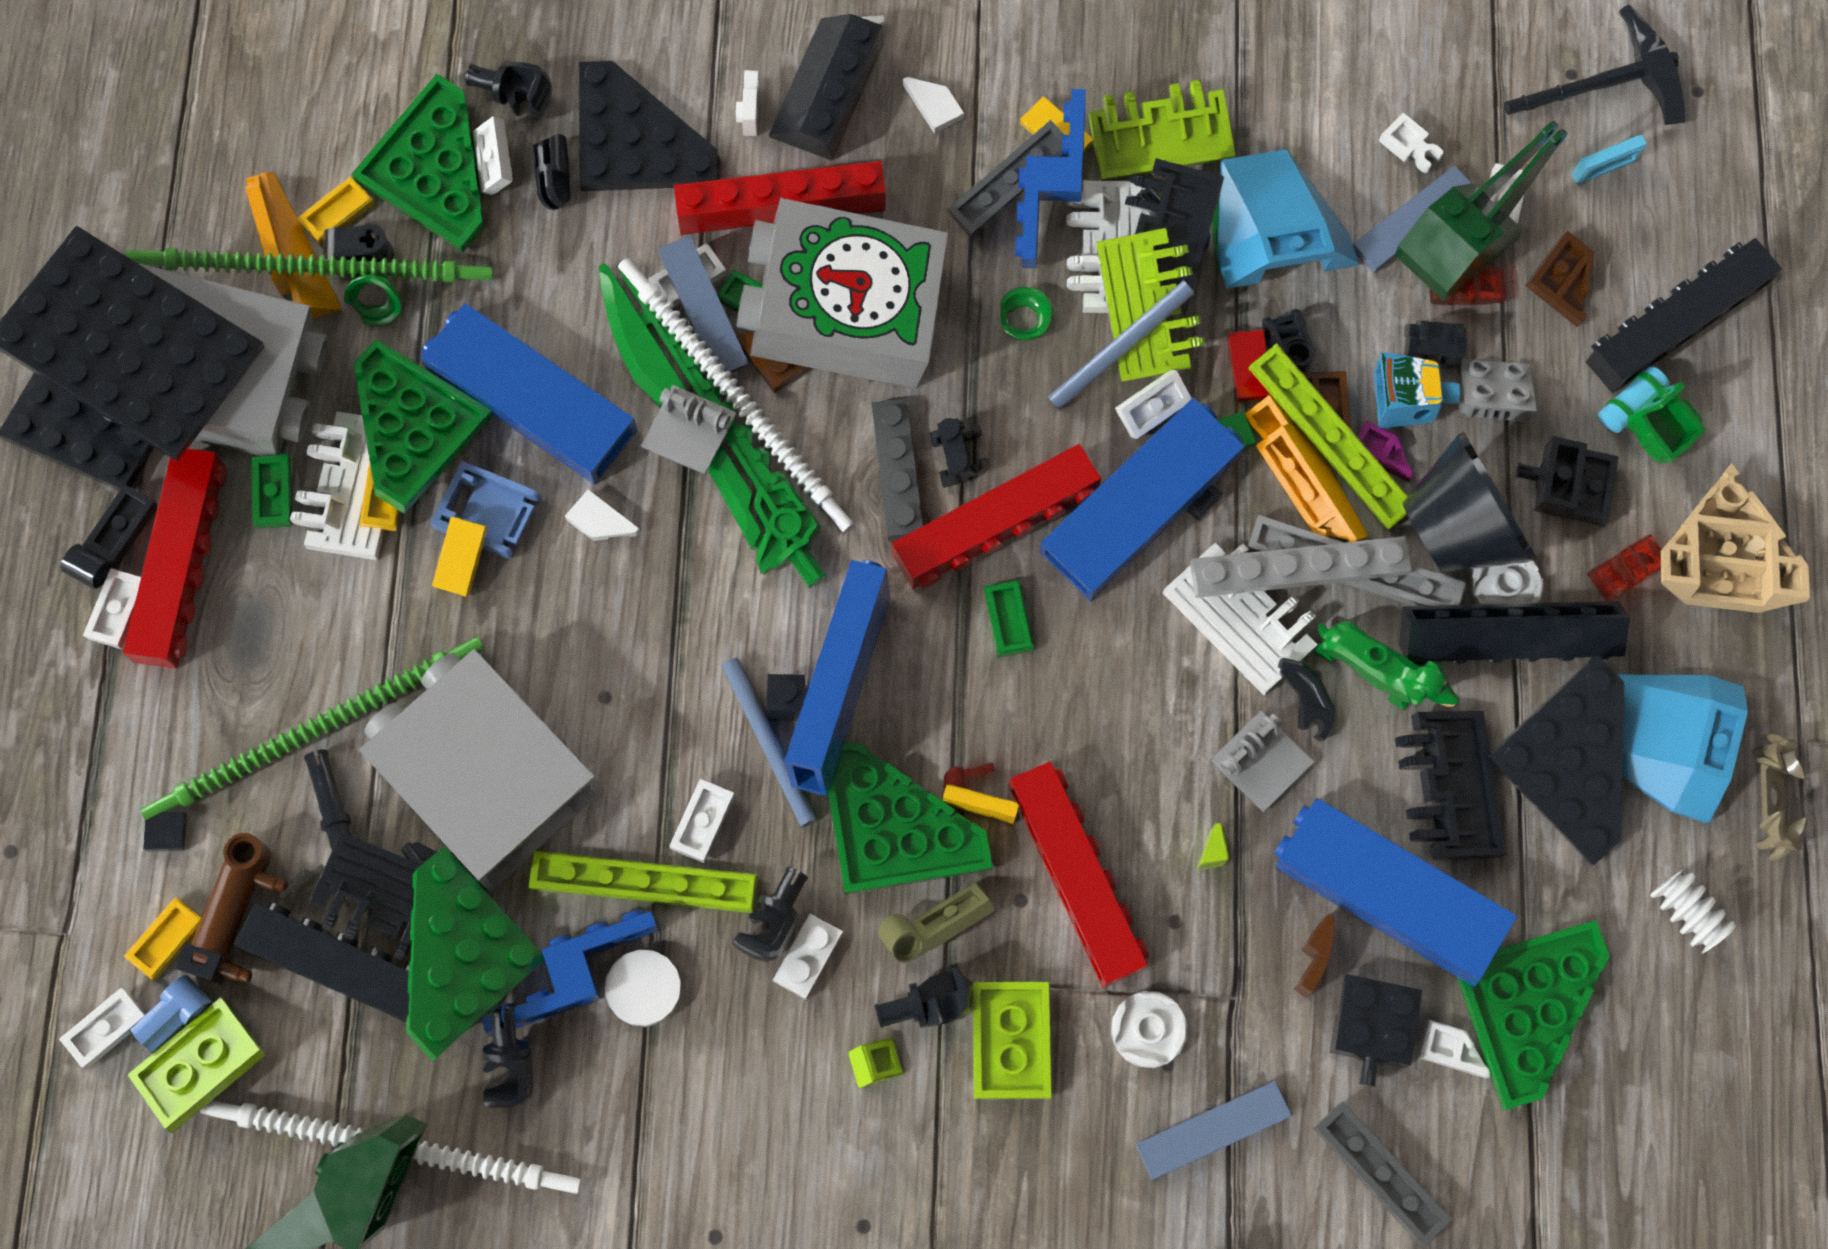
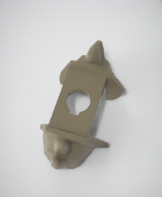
M1769 733L1765 734L1764 737L1772 742V744L1761 745L1752 750L1754 756H1763L1757 758V762L1761 763L1763 822L1759 825V828L1768 834L1764 840L1756 842L1755 847L1762 850H1774L1768 859L1770 861H1777L1786 857L1794 850L1801 851L1803 848L1799 842L1808 826L1807 818H1802L1791 825L1786 822L1785 777L1787 774H1791L1795 777L1806 779V773L1796 756L1798 743L1794 739H1787L1780 734ZM1772 786L1776 793V805L1771 800Z

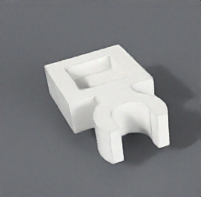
M753 70L744 71L743 102H736V123H742L743 136H757L759 80L758 71Z
M1402 113L1381 134L1379 139L1380 143L1403 162L1410 156L1413 157L1417 168L1424 173H1427L1432 166L1425 156H1431L1438 162L1443 155V150L1439 146L1425 142L1429 133L1405 113Z

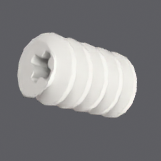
M1681 870L1656 888L1650 896L1652 898L1665 896V900L1660 906L1661 910L1674 907L1675 912L1670 921L1673 923L1684 920L1685 924L1680 933L1683 935L1694 932L1695 936L1690 945L1693 947L1704 944L1706 947L1701 953L1703 954L1730 935L1735 929L1736 924L1733 921L1721 924L1726 912L1723 909L1711 912L1710 910L1716 900L1713 897L1701 900L1700 898L1706 888L1703 885L1691 888L1690 886L1696 876L1694 873L1681 876L1680 874L1683 871Z

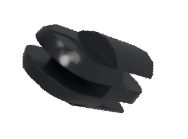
M556 134L533 144L537 195L541 204L549 210H558L564 207L570 200L567 138L563 134Z

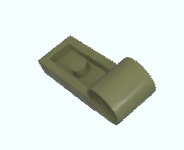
M973 882L911 922L901 914H893L886 917L878 928V936L897 961L907 963L915 960L927 951H932L938 946L947 943L952 937L971 925L980 922L984 917L994 912L995 909L990 899Z

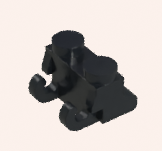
M1423 320L1416 321V324H1406L1404 329V337L1406 338L1404 354L1409 357L1426 360L1427 356L1441 357L1440 364L1461 366L1467 340H1465L1466 328H1464L1463 324Z
M946 418L937 424L938 430L930 432L932 446L939 447L942 442L948 470L939 472L943 488L970 481L969 477L990 468L988 458H980L978 464L972 465L966 441L976 439L982 435L981 426L973 425L971 426V431L963 432L962 430L965 429L963 421L958 418Z

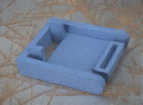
M461 461L430 524L433 529L446 534L451 516L458 517L457 513L451 511V508L462 486L465 485L473 488L474 491L460 518L488 526L483 549L506 559H511L514 552L504 546V543L515 547L518 545L535 510L533 505L525 501L527 499L538 503L541 494L519 483Z

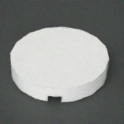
M1531 561L1472 569L1469 585L1471 596L1476 605L1538 603L1541 600L1544 588L1543 578L1541 579L1536 563Z
M636 950L623 955L612 965L606 977L605 995L609 1007L620 1020L632 1026L649 1027L661 1022L674 1012L680 1001L682 984L677 969L667 957L652 950Z
M1142 991L1129 996L1118 1006L1112 1018L1111 1036L1116 1050L1126 1061L1138 1067L1156 1068L1168 1064L1181 1053L1187 1040L1188 1024L1179 1005L1172 998L1161 992Z

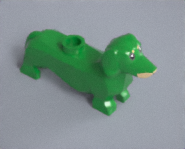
M1343 621L1336 625L1332 624L1329 629L1325 623H1319L1318 632L1323 640L1320 641L1313 653L1330 664L1334 658L1344 661L1376 689L1390 693L1387 700L1404 711L1409 703L1419 705L1425 698L1447 707H1453L1458 703L1459 698L1447 683L1446 676L1442 672L1440 665L1429 661L1425 666L1419 667L1349 621Z

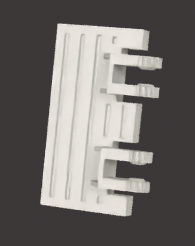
M1083 180L1081 202L1066 201V204L1072 208L1097 209V212H1073L1066 216V223L1071 227L1098 228V230H1083L1082 256H1070L1067 259V269L1098 272V276H1070L1067 279V288L1069 290L1098 292V294L1084 293L1083 313H1108L1096 242L1135 234L1140 213L1150 215L1146 210L1125 205L1127 196H1136L1142 189H1145L1135 186L1133 183H1130L1131 181Z
M337 411L333 426L315 424L313 425L312 434L322 439L341 441L340 448L313 444L308 445L307 454L315 459L338 462L340 466L324 463L317 492L301 490L297 491L295 500L301 504L325 508L324 514L317 515L296 511L291 513L290 521L297 525L324 530L323 533L307 530L304 546L307 549L378 560L385 530L360 527L359 523L369 467L362 415Z
M1214 543L1199 558L1223 556L1226 553ZM1241 544L1230 555L1247 553L1249 549L1244 544ZM1191 566L1185 569L1163 590V594L1263 695L1267 694L1283 679L1280 676V668H1278V662L1281 658L1285 657L1301 662L1318 645L1308 634L1304 635L1296 644L1292 642L1315 619L1316 616L1311 611L1304 613L1289 630L1279 622L1298 606L1300 600L1295 595L1290 597L1269 617L1267 615L1277 604L1264 591L1196 598Z

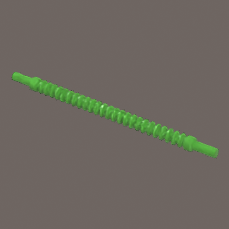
M165 248L164 252L126 250V256L138 264L164 266L166 270L174 271L178 270V267H183L184 271H187L188 267H193L194 271H198L199 267H203L206 272L209 271V268H215L216 272H219L220 268H224L227 273L231 269H236L237 273H240L241 269H245L248 274L252 270H257L258 274H261L262 270H267L269 275L273 271H278L279 275H282L283 271H288L290 276L294 272H299L300 276H303L304 272H309L311 277L315 273H320L321 277H324L325 273H330L331 277H335V274L339 273L342 278H345L346 274H351L352 278H355L357 274L361 276L381 275L386 279L387 276H392L393 280H396L397 276H401L404 281L408 277H413L414 281H417L418 277H422L425 282L428 278H433L434 282H437L438 278H442L445 283H455L456 279L492 280V267L456 265L455 261H444L443 264H438V261L435 260L433 264H428V261L424 260L423 264H419L416 259L413 260V263H408L407 259H404L403 263H398L396 258L392 262H387L386 258H383L382 262H377L375 257L372 258V261H367L366 257H362L361 261H356V257L353 256L348 261L345 256H342L341 260H336L333 255L327 260L324 255H321L320 259H315L314 255H310V258L306 259L303 254H300L299 258H294L293 254H289V257L285 258L282 253H279L278 257H273L272 253H268V256L264 257L261 252H258L257 256H252L251 252H247V255L243 256L240 251H237L236 255H231L230 251H226L222 255L219 250H216L215 254H210L209 250H205L203 254H200L197 249L193 253H188L187 249H183V252H178L177 248Z
M477 636L446 653L441 650L433 654L430 661L423 659V665L418 666L414 664L413 670L404 669V674L401 676L397 673L394 674V680L390 681L386 678L384 685L376 683V688L372 691L366 688V694L361 695L357 693L355 700L347 698L345 705L337 703V709L335 710L327 708V714L318 713V718L315 720L308 718L306 725L301 722L298 723L299 728L296 730L290 727L288 729L289 733L286 735L280 732L279 738L276 740L270 737V743L266 745L260 742L259 749L255 750V748L251 747L249 754L241 752L239 759L236 760L234 757H231V763L227 765L221 762V768L216 769L212 767L210 774L202 772L201 778L198 780L192 777L191 783L182 782L176 785L174 792L140 808L141 814L147 820L181 804L186 807L195 802V797L204 798V792L214 793L215 786L223 788L225 781L233 783L235 776L243 778V772L253 773V767L255 766L262 768L264 761L272 763L274 756L282 758V752L292 753L293 746L301 748L303 741L311 743L313 736L321 738V732L326 731V733H330V728L333 726L340 728L342 721L350 723L349 718L352 716L358 719L360 717L359 713L362 711L368 714L369 708L372 706L378 709V703L383 701L387 704L389 697L397 699L399 692L407 694V688L412 687L416 689V684L421 682L426 671L443 656L455 653L460 659H463L473 649L477 652L484 650L479 637Z

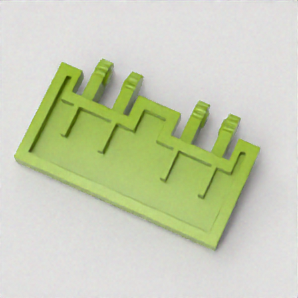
M1191 81L1189 90L1194 110L1185 111L1182 90L1179 84H1170V98L1143 102L1141 104L1143 117L1139 119L1134 92H1124L1123 102L1128 121L1118 122L1116 103L1112 94L1104 95V109L1090 111L1088 114L1100 181L1152 173L1156 158L1187 167L1235 158L1236 154L1224 89L1209 91L1207 94L1209 107H1205L1200 81Z
M1166 228L1096 242L1113 340L1176 287V283L1160 286L1159 281L1193 275L1192 267L1187 266L1159 273L1156 259L1170 256L1179 257L1189 253L1188 245L1154 251L1153 246L1169 243ZM1179 307L1171 315L1180 314L1181 308ZM1200 315L1166 321L1165 319L1117 360L1121 382L1164 374L1169 370L1190 369L1189 353L1173 356L1172 352L1205 345L1204 337L1196 336L1184 341L1171 343L1169 329L1197 326V324L1201 323Z

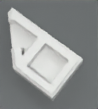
M910 77L903 79L904 88L934 134L964 119V112L947 86Z
M589 490L583 494L565 515L569 523L593 541L608 540L610 537L628 535L635 537L640 533L637 526Z
M1432 1020L1426 1022L1418 1058L1486 1079L1490 1077L1491 1073L1476 1051L1475 1044L1467 1031Z

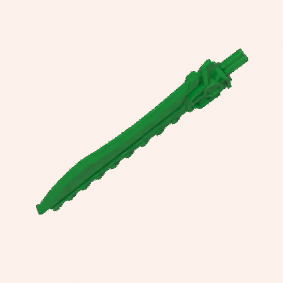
M601 264L599 266V273L607 318L614 340L634 382L659 408L663 404V402H660V396L665 388L670 390L672 385L686 390L647 327L652 325L695 394L737 412V410L733 409V403L719 401L720 386H713L714 379L703 378V372L700 369L702 365L694 363V356H687V349L681 348L682 341L676 342V334H669L668 330L670 327L662 326L663 319H657V312H651L649 309L650 304L645 305L638 296L639 291L624 273L619 270L623 281L643 310L640 314L637 313L608 265ZM735 416L724 440L757 490L754 508L765 530L764 536H762L757 523L750 513L753 500L752 493L722 445H720L708 469V473L734 516L750 549L758 551L756 560L760 573L765 575L769 570L777 569L781 565L791 562L809 588L812 586L816 587L827 577L809 552L811 544L819 534L821 526L791 483L786 481V475L778 470L777 472L769 471L770 452L762 447L760 449H753L752 428L745 424L737 426Z

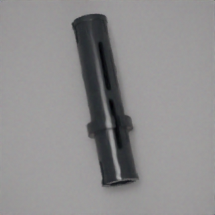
M320 749L317 750L320 765H317L313 751L306 754L304 760L308 767L322 815L320 826L322 831L327 833L332 851L340 832L351 836L348 827L351 820L349 814L344 813L329 761L328 751Z

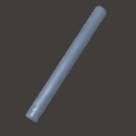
M1183 280L1048 396L1058 410L1061 409L1195 294L1194 291Z
M733 658L726 661L722 668L801 828L813 824L818 819L804 790L791 787L784 761L786 754L739 659Z

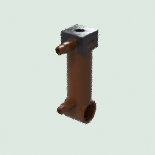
M239 833L228 839L224 846L223 854L225 860L192 942L191 944L185 943L175 968L185 974L222 985L224 977L246 983L252 979L253 973L230 963L231 960L227 956L255 886L285 892L288 887L287 881L264 872L270 864L271 858L270 850L266 844L250 833ZM247 847H254L253 858L246 863H241L240 855L242 851Z

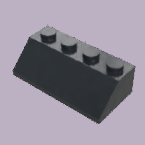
M853 14L821 18L772 126L769 137L832 161L883 47V25Z

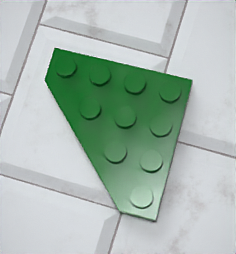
M436 73L351 175L357 183L464 253L484 228L467 101L464 90Z
M375 339L354 361V372L375 496L405 514L491 420L492 410Z
M859 742L844 744L828 796L845 895L992 871L993 865L987 832L958 814L954 808L934 794L925 791L915 784L911 778L889 763L879 759Z
M445 846L416 869L413 873L412 889H414V903L411 910L410 941H412L408 976L409 1015L406 1021V1033L432 1062L545 960L537 947Z
M1597 920L1499 948L1475 987L1456 977L1486 1064L1491 1071L1490 1075L1503 1111L1541 1100L1547 1092L1549 1081L1556 1066L1562 1060L1572 1038L1571 1034L1594 991L1593 987L1600 972L1604 970L1610 957Z

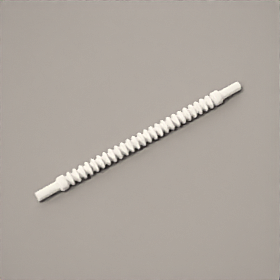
M629 258L624 259L618 265V268L639 291L638 296L645 305L650 304L649 309L651 312H657V319H663L662 326L670 327L668 330L669 334H676V342L682 341L681 348L684 350L688 349V356L695 357L694 363L702 365L700 368L701 372H708L707 379H714V387H721L720 394H726V401L734 403V410H740L739 417L747 418L746 425H753V433L759 432L758 439L766 440L765 447H771L773 449L771 454L779 456L778 463L786 464L784 467L785 471H792V479L798 478L797 485L805 487V494H811V502L816 507L821 506L843 533L848 531L854 523L832 498L833 492L827 485H821L822 479L814 477L815 471L807 469L809 467L808 463L801 462L802 455L796 456L794 454L796 448L788 447L789 440H782L783 433H777L775 431L776 425L769 424L770 418L762 416V409H756L757 402L749 401L751 398L750 394H743L744 387H737L738 380L731 379V372L724 371L725 365L717 363L718 356H711L712 349L704 348L706 345L705 341H698L699 334H692L693 327L685 325L686 319L679 318L680 312L673 311L674 305L672 303H666L667 296H661V289L657 284L650 283Z
M212 1100L200 1110V1114L236 1121L239 1127L249 1129L255 1125L258 1131L266 1127L268 1133L276 1129L278 1135L288 1132V1136L292 1138L295 1134H298L300 1140L309 1136L311 1142H315L318 1138L323 1145L327 1141H331L333 1147L337 1146L341 1141L346 1142L355 1134L364 1131L362 1127L354 1131L352 1125H348L344 1129L341 1123L332 1126L330 1120L321 1124L320 1118H316L311 1122L309 1116L300 1119L297 1113L289 1117L287 1111L279 1115L277 1109H273L269 1113L266 1107L258 1110L255 1104L243 1103L242 1106ZM427 1141L418 1146L413 1160H417L419 1165L426 1161L429 1167L439 1164L441 1170L449 1166L451 1172L459 1168L462 1174L472 1171L473 1177L477 1176L478 1173H482L484 1179L492 1175L494 1181L504 1178V1182L508 1184L510 1180H514L516 1186L523 1182L526 1188L538 1190L541 1186L578 1194L582 1182L581 1178L544 1171L542 1165L531 1164L529 1167H525V1162L515 1165L513 1159L505 1163L503 1157H499L495 1161L492 1155L482 1158V1153L480 1152L476 1156H472L470 1150L462 1154L460 1148H456L452 1152L448 1145L443 1149H439L438 1143L429 1147Z

